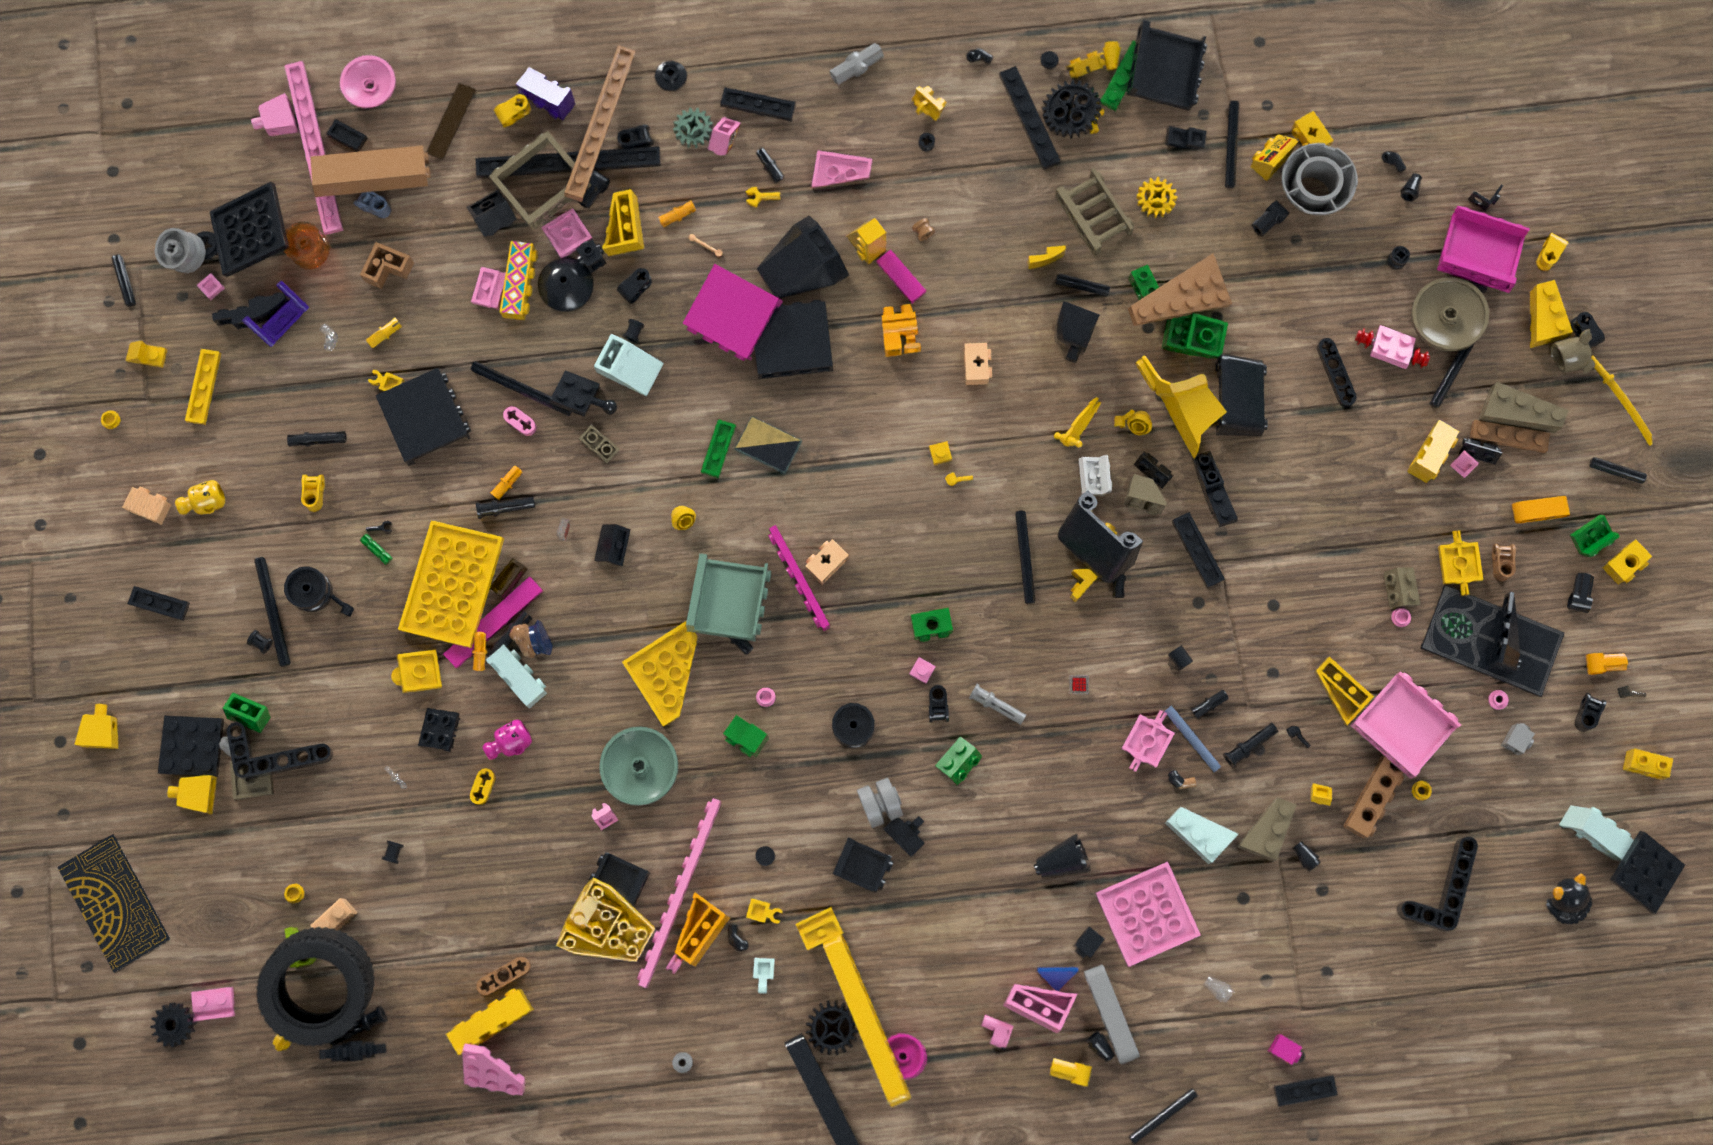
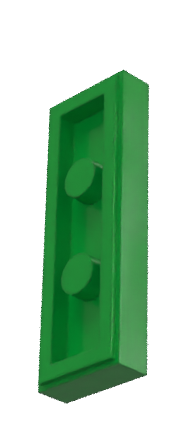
M718 419L701 469L702 474L719 479L736 424Z

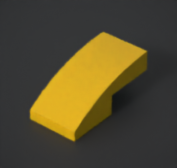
M1066 246L1047 247L1044 255L1029 256L1028 269L1042 267L1057 261L1064 256Z

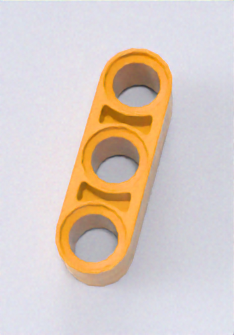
M1567 496L1520 501L1512 504L1516 524L1570 516Z

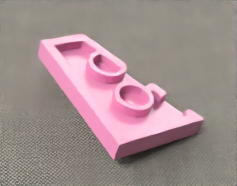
M817 150L812 188L869 179L872 159Z

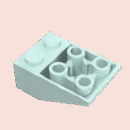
M611 334L594 368L598 374L647 396L664 363L630 342Z

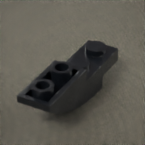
M281 292L267 297L256 296L254 299L248 300L249 307L239 306L234 310L221 309L216 313H212V319L218 326L233 324L237 330L248 328L242 322L246 316L256 324H260L270 319L290 298Z
M1211 451L1197 454L1196 458L1192 456L1201 489L1218 526L1222 527L1237 522L1238 517L1224 488V481Z

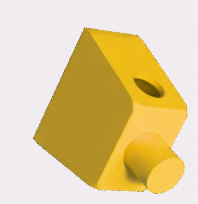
M95 704L94 715L84 714L82 716L75 740L76 746L118 749L117 718L107 715L108 705Z
M206 775L180 778L179 787L169 786L167 796L168 798H177V806L213 814L217 777Z

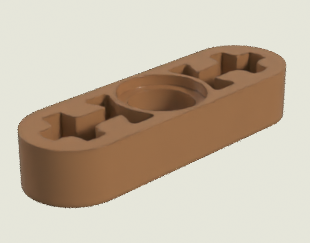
M518 957L478 980V992L482 995H490L519 979L530 971L531 962L525 957ZM519 961H521L522 963L526 962V966H524L525 970L522 971L519 969L515 971L514 973L517 976L514 977L513 971L509 968V966L512 965V969H514L519 966ZM502 970H506L509 973V979L506 982H502L499 979V973ZM495 979V981L499 984V986L497 987L496 983L490 985L489 991H487L486 989L482 990L484 981L491 982Z

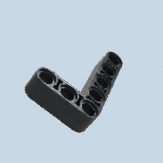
M238 722L231 723L227 728L233 771L237 777L243 780L327 763L333 757L332 749L327 744L319 743L253 758L247 728ZM240 727L242 729L241 735L234 737V729ZM241 746H244L245 753L241 756H237V749ZM323 748L327 749V756L319 758V751ZM302 753L308 754V759L305 762H299V756ZM282 757H288V764L286 766L279 765ZM263 761H268V768L261 771L259 768L260 764ZM248 765V773L241 775L240 768Z
M1469 836L1456 841L1438 909L1415 901H1404L1397 906L1398 915L1405 920L1440 931L1454 930L1459 922L1478 849L1477 841ZM1464 841L1470 844L1469 851L1463 848ZM1459 860L1465 863L1464 870L1458 867ZM1454 879L1459 880V882H1460V887H1459V889L1454 888V886H1453V880H1454ZM1449 898H1453V899H1454V901H1455V906H1454V908H1450V907H1449V905H1448V899H1449ZM1406 905H1409L1412 908V913L1410 915H1407L1404 912V907ZM1425 911L1431 914L1430 921L1424 919L1423 914ZM1444 917L1450 920L1448 928L1443 925Z

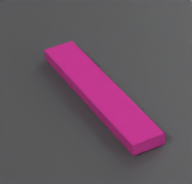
M528 577L480 620L477 632H484L486 634V642L489 641L538 597L543 590L531 577ZM474 643L472 648L454 644L444 653V656L457 669L473 655Z

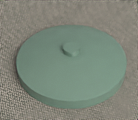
M632 727L617 733L608 741L600 758V775L604 786L616 799L630 805H648L660 800L671 790L678 774V757L673 745L663 734L647 727Z

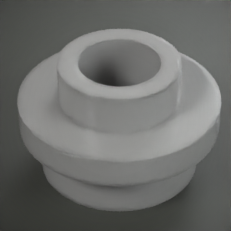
M681 1052L675 1055L672 1063L677 1072L685 1073L691 1069L693 1060L689 1054ZM680 1059H685L686 1065L684 1067L679 1065Z

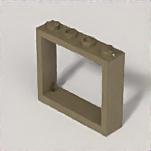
M548 131L540 134L530 145L524 146L520 153L510 157L503 166L496 168L489 176L532 231L574 199L564 196L565 187L531 215H528L501 181L549 144L553 146L573 170L574 161Z

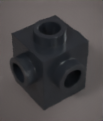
M593 240L583 242L577 248L580 254L577 256L582 266L586 265L590 273L607 264L602 256L605 252L600 244L595 245Z

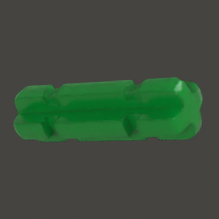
M368 534L361 537L360 542L367 546L385 565L392 561L393 558Z

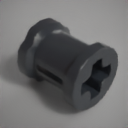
M629 319L627 331L622 337L630 342L638 343V336L645 325L640 321Z
M254 630L247 639V645H253L262 654L267 653L273 643L271 638H265L257 630Z
M387 840L388 846L385 855L382 856V860L398 864V857L404 845Z

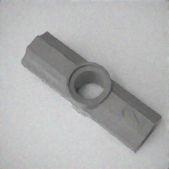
M874 43L861 52L851 53L843 63L830 70V75L835 84L840 85L854 75L857 77L865 73L869 66L884 58L882 49L878 44Z

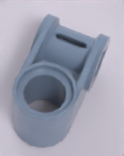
M363 192L353 202L359 209L379 218H387L391 214V207L386 199L374 192ZM384 205L382 209L378 210L379 206Z

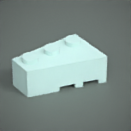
M1570 806L1559 824L1563 828L1573 829L1577 832L1575 836L1580 839L1582 837L1586 838L1592 843V847L1613 860L1622 861L1634 841L1630 837L1631 834L1616 827V822L1603 817L1602 812L1594 807L1590 809Z

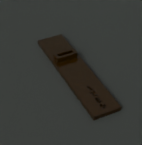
M458 83L426 151L428 155L441 160L444 159L476 91L475 88Z

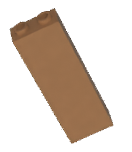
M423 145L310 156L312 186L315 197L428 186L427 178H431L430 168L426 167V164H429L428 153H424Z

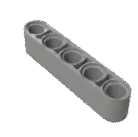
M1101 964L1084 971V976L1120 1064L1122 1065L1139 1058V1052L1104 966Z

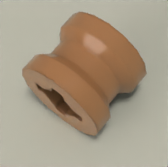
M928 218L921 219L912 227L913 231L917 232L919 241H924L935 233V229L929 225L930 221Z

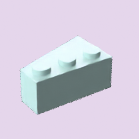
M502 645L486 661L530 709L547 694L544 690L546 686L539 678L537 680L533 678L531 674L534 672L527 664L523 666L520 663L521 657L515 650L510 651L505 645Z
M1182 807L1177 809L1165 822L1171 830L1208 864L1212 863L1238 835Z

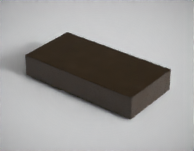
M512 558L492 583L490 589L505 599L528 568Z

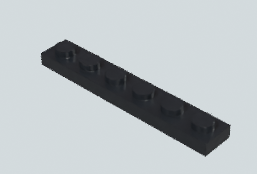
M1017 66L999 72V77L1042 169L1045 170L1060 164L1061 160Z

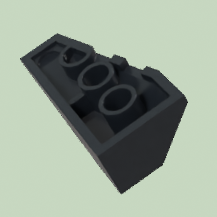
M1511 591L1504 596L1488 664L1489 669L1507 674L1516 672L1521 666L1515 595Z

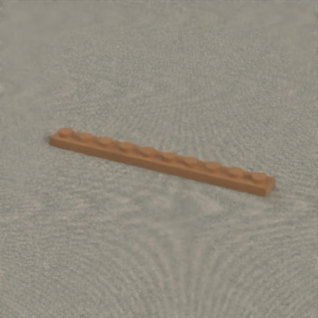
M619 45L616 49L565 189V197L580 202L583 201L632 65L635 50Z

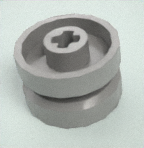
M170 228L159 235L155 244V256L159 264L165 268L181 273H191L196 271L203 263L205 246L197 235L181 229Z

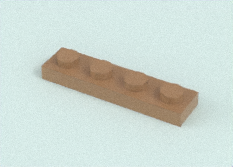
M1474 420L1472 422L1470 438L1486 443L1546 453L1548 451L1550 433Z

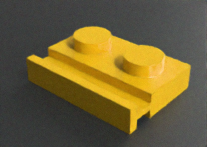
M831 907L796 923L807 951L843 934Z

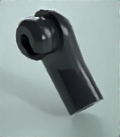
M728 925L729 944L737 951L747 950L749 943L738 936V925Z

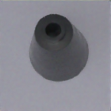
M1078 834L1072 835L1037 858L1036 864H1034L1037 875H1041L1043 878L1091 871L1090 865L1087 866L1086 861L1088 857L1081 839L1078 840Z

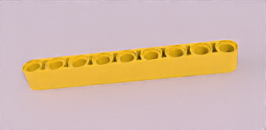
M839 935L824 942L823 946L890 1106L894 1107L911 1099L907 1085L844 937Z

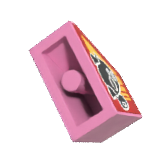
M723 117L712 129L708 150L713 151L717 155H726L733 145L740 122Z

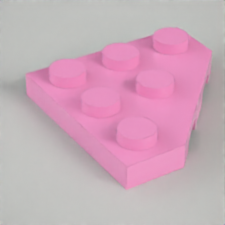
M471 1044L464 1045V1084L470 1087H482L490 1091H502L510 1095L517 1094L523 1096L525 1078L522 1075L512 1073L509 1065L499 1058L495 1060L490 1056V1051L485 1047Z

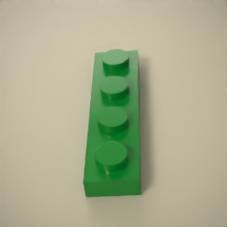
M1134 40L1101 98V104L1114 111L1117 110L1127 92L1136 42Z

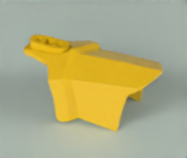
M1142 356L1135 362L1138 370L1149 388L1162 398L1193 458H1196L1200 448L1201 435L1227 411L1208 388L1207 378L1204 374L1171 383L1162 380L1147 357Z

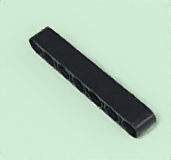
M800 1033L785 1041L784 1044L835 1144L859 1145L804 1035Z

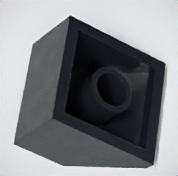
M499 189L466 207L484 237L496 234L497 230L512 225L517 219Z

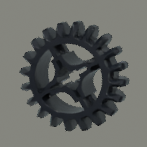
M826 1001V1008L820 1003V1011L813 1008L816 1016H808L813 1022L806 1023V1026L812 1027V1030H807L806 1034H813V1037L808 1040L809 1042L816 1040L817 1043L814 1044V1048H817L818 1045L822 1046L820 1053H823L824 1049L827 1048V1055H831V1049H835V1054L839 1055L838 1048H841L845 1053L847 1050L844 1045L847 1044L850 1048L853 1047L849 1040L857 1041V1037L852 1036L853 1032L859 1033V1031L854 1029L856 1023L852 1021L853 1016L848 1014L851 1012L850 1009L844 1010L845 1003H842L841 1008L837 1007L838 1001H834V1006H831L830 1001ZM838 1011L842 1014L832 1021L823 1013ZM846 1018L850 1027L847 1037L840 1030V1024ZM818 1019L825 1025V1032L820 1037H818L816 1032ZM825 1020L831 1024H834L838 1020H840V1022L837 1024L838 1027L836 1028H838V1032L841 1035H838L837 1033L832 1031L827 1036H825V1034L828 1032L827 1029L829 1028L827 1027L828 1024L825 1022ZM831 1035L837 1036L842 1041L836 1045L824 1043Z

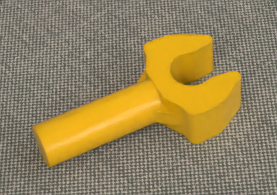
M751 187L746 191V195L756 196L755 199L746 200V203L752 207H758L759 202L762 200H780V192L761 193L757 190V187Z

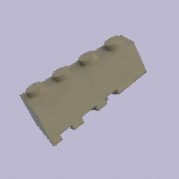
M1496 382L1489 390L1478 420L1556 433L1563 427L1569 410Z

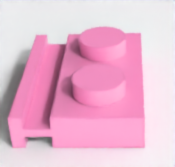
M481 267L471 300L472 304L499 310L506 273Z
M233 987L191 992L192 1011L195 1014L193 1021L235 1016Z

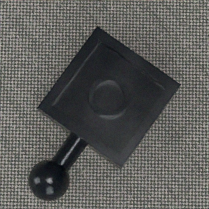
M566 370L550 398V404L583 417L586 416L591 404L601 407L609 415L617 411V403L614 400L603 401L595 397L600 388V383Z

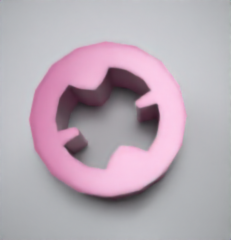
M675 954L666 969H671L672 973L675 974L684 959H679L678 955Z

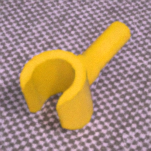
M1130 410L1123 416H1115L1114 427L1120 426V428H1125V420L1135 413L1134 410Z
M953 472L948 474L945 479L949 486H954L958 482L973 480V476L957 478Z

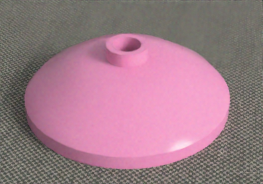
M371 55L361 56L349 62L340 77V88L344 97L351 104L360 108H374L382 105L391 97L396 84L395 74L391 66L382 58Z

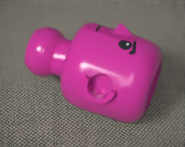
M513 720L494 732L495 741L485 743L482 748L489 760L497 758L501 752L507 757L520 755L531 745L532 738L521 720Z

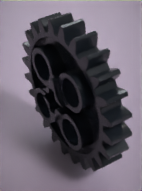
M1072 80L1069 85L1064 81L1063 87L1057 84V90L1051 89L1052 95L1046 94L1048 100L1043 101L1046 107H1042L1044 113L1042 116L1046 120V126H1049L1051 132L1055 130L1057 136L1062 132L1063 138L1067 134L1072 138L1075 133L1080 137V132L1087 134V128L1093 130L1092 123L1098 124L1096 118H1101L1099 111H1102V106L1100 105L1102 102L1098 98V92H1095L1093 86L1089 88L1087 82L1082 86L1081 80L1077 84ZM1065 97H1070L1068 100L1063 101ZM1081 117V120L1074 121L1076 118Z
M375 1041L343 1042L342 1045H332L330 1049L319 1050V1060L331 1059V1062L363 1061L365 1058L375 1057V1054L386 1053V1043L375 1044Z

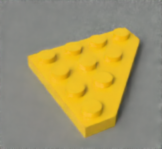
M687 621L622 662L663 727L681 715L698 636L695 632L687 631Z

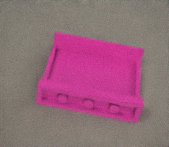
M1457 206L1451 216L1437 270L1509 293L1516 284L1517 278L1515 274L1524 239L1530 228L1505 221L1502 218H1495L1467 207Z
M714 263L683 324L688 326L686 330L695 335L697 332L703 334L702 339L713 343V341L719 343L718 347L726 352L729 349L734 351V356L744 361L746 358L751 361L750 355L775 308L780 307L783 301Z

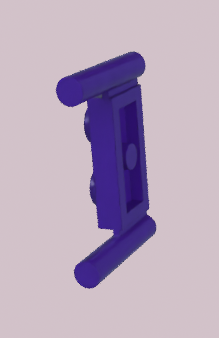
M282 281L276 286L290 300H287L262 326V329L248 316L242 321L269 347H272L309 308Z

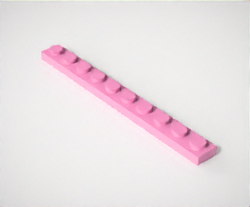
M303 61L285 65V70L312 181L310 156L326 154ZM335 195L315 197L324 234L328 235L343 231Z
M713 798L712 802L708 801L704 811L707 813L706 817L700 821L697 831H699L697 839L693 838L689 848L692 850L690 857L686 856L682 868H685L682 876H678L675 882L676 892L669 897L667 905L670 907L668 912H664L661 917L660 924H662L660 932L656 931L653 937L654 947L652 950H648L645 957L646 967L645 969L641 968L637 980L640 981L638 985L648 988L721 806L722 802Z

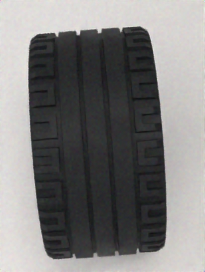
M328 927L303 929L286 938L268 958L257 980L256 996L257 1003H259L258 1009L268 1027L272 1028L273 1032L277 1033L278 1036L285 1038L286 1041L304 1046L329 1044L347 1035L361 1019L374 991V969H372L373 964L370 962V957L367 956V951L352 936H348L347 933H343L341 930L337 931L334 928L330 929ZM307 958H318L330 962L344 976L347 984L346 1002L338 1009L327 1013H313L302 1009L288 994L285 981L288 967L299 960Z

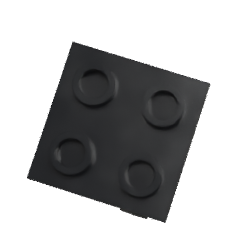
M427 708L418 746L451 752V748H454L453 737H456L454 731H458L455 727H458L459 720L461 719L459 718V713Z

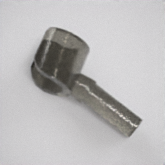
M1629 686L1617 688L1620 698L1646 697V693L1630 692Z

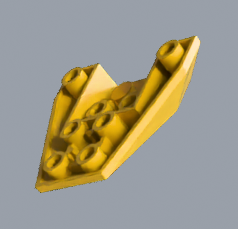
M592 878L584 886L569 913L556 946L578 955L637 962L655 927L612 886Z

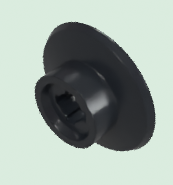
M666 61L660 64L655 71V81L665 91H676L686 83L687 71L679 62Z

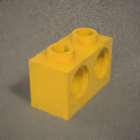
M1634 748L1626 751L1623 770L1663 780L1670 778L1673 758Z

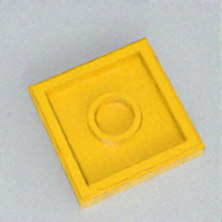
M436 650L397 654L402 693L442 688Z

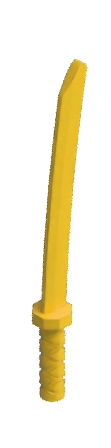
M1592 355L1591 359L1595 362L1594 369L1604 379L1602 382L1610 387L1639 428L1648 445L1651 446L1653 444L1652 434L1643 419L1613 379L1615 376L1613 374L1610 375Z

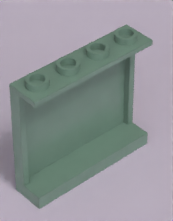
M699 554L686 622L687 631L756 641V637L761 634L762 628L759 620L760 617H764L765 606H762L763 599L767 600L768 588H765L766 582H770L771 578L768 563H765L764 567L710 560L707 554Z

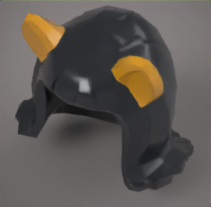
M1579 874L1575 879L1566 878L1559 881L1557 887L1553 890V898L1547 899L1546 908L1562 924H1578L1579 920L1583 921L1587 917V913L1590 912L1592 898L1585 883L1586 877L1583 874Z

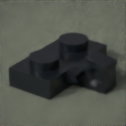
M920 816L912 823L909 820L904 823L900 818H896L883 829L910 857L925 844L918 837L920 833L918 828L924 823Z

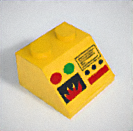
M1277 135L1274 139L1270 138L1264 145L1265 149L1262 152L1257 151L1252 157L1251 168L1268 181L1287 161L1298 141L1282 135Z

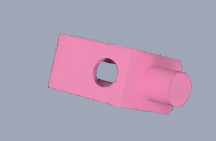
M285 93L259 105L258 108L261 116L251 119L255 130L264 127L269 136L299 132L290 100Z

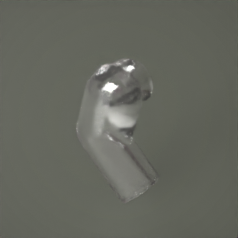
M325 323L319 330L326 336L324 348L327 351H332L337 346L338 335Z

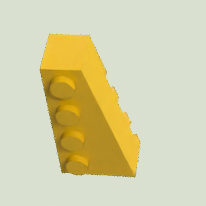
M514 988L504 994V999L500 1001L497 999L487 1005L488 1008L486 1010L474 1013L470 1016V1020L457 1024L453 1027L452 1031L446 1034L458 1055L463 1054L465 1044L479 1046L534 1010L522 989L515 990Z

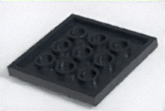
M271 181L209 211L222 275L225 277L236 274L289 248L276 186Z

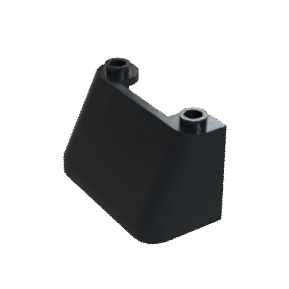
M1220 354L1215 362V372H1218L1219 402L1227 412L1218 420L1219 425H1216V435L1262 436L1264 430L1268 428V420L1265 419L1264 376L1267 373V365L1263 364V360Z
M1087 490L1073 506L1059 528L1057 536L1060 542L1102 581L1111 583L1135 565L1143 540L1132 532H1125L1118 537L1092 513L1097 507L1098 502L1095 496Z

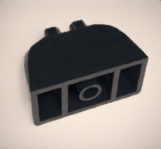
M1063 301L1055 325L1054 339L1056 344L1068 350L1065 360L1076 363L1079 355H1083L1086 351L1100 314Z

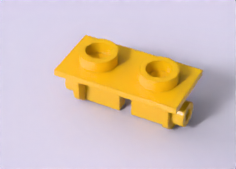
M1096 50L1086 54L1087 58L1083 60L1080 57L1070 60V65L1065 66L1066 68H1071V71H1069L1070 77L1076 79L1088 74L1086 66L1089 67L1090 72L1103 68L1106 63L1104 58H1100V55H1103L1104 52L1097 53Z

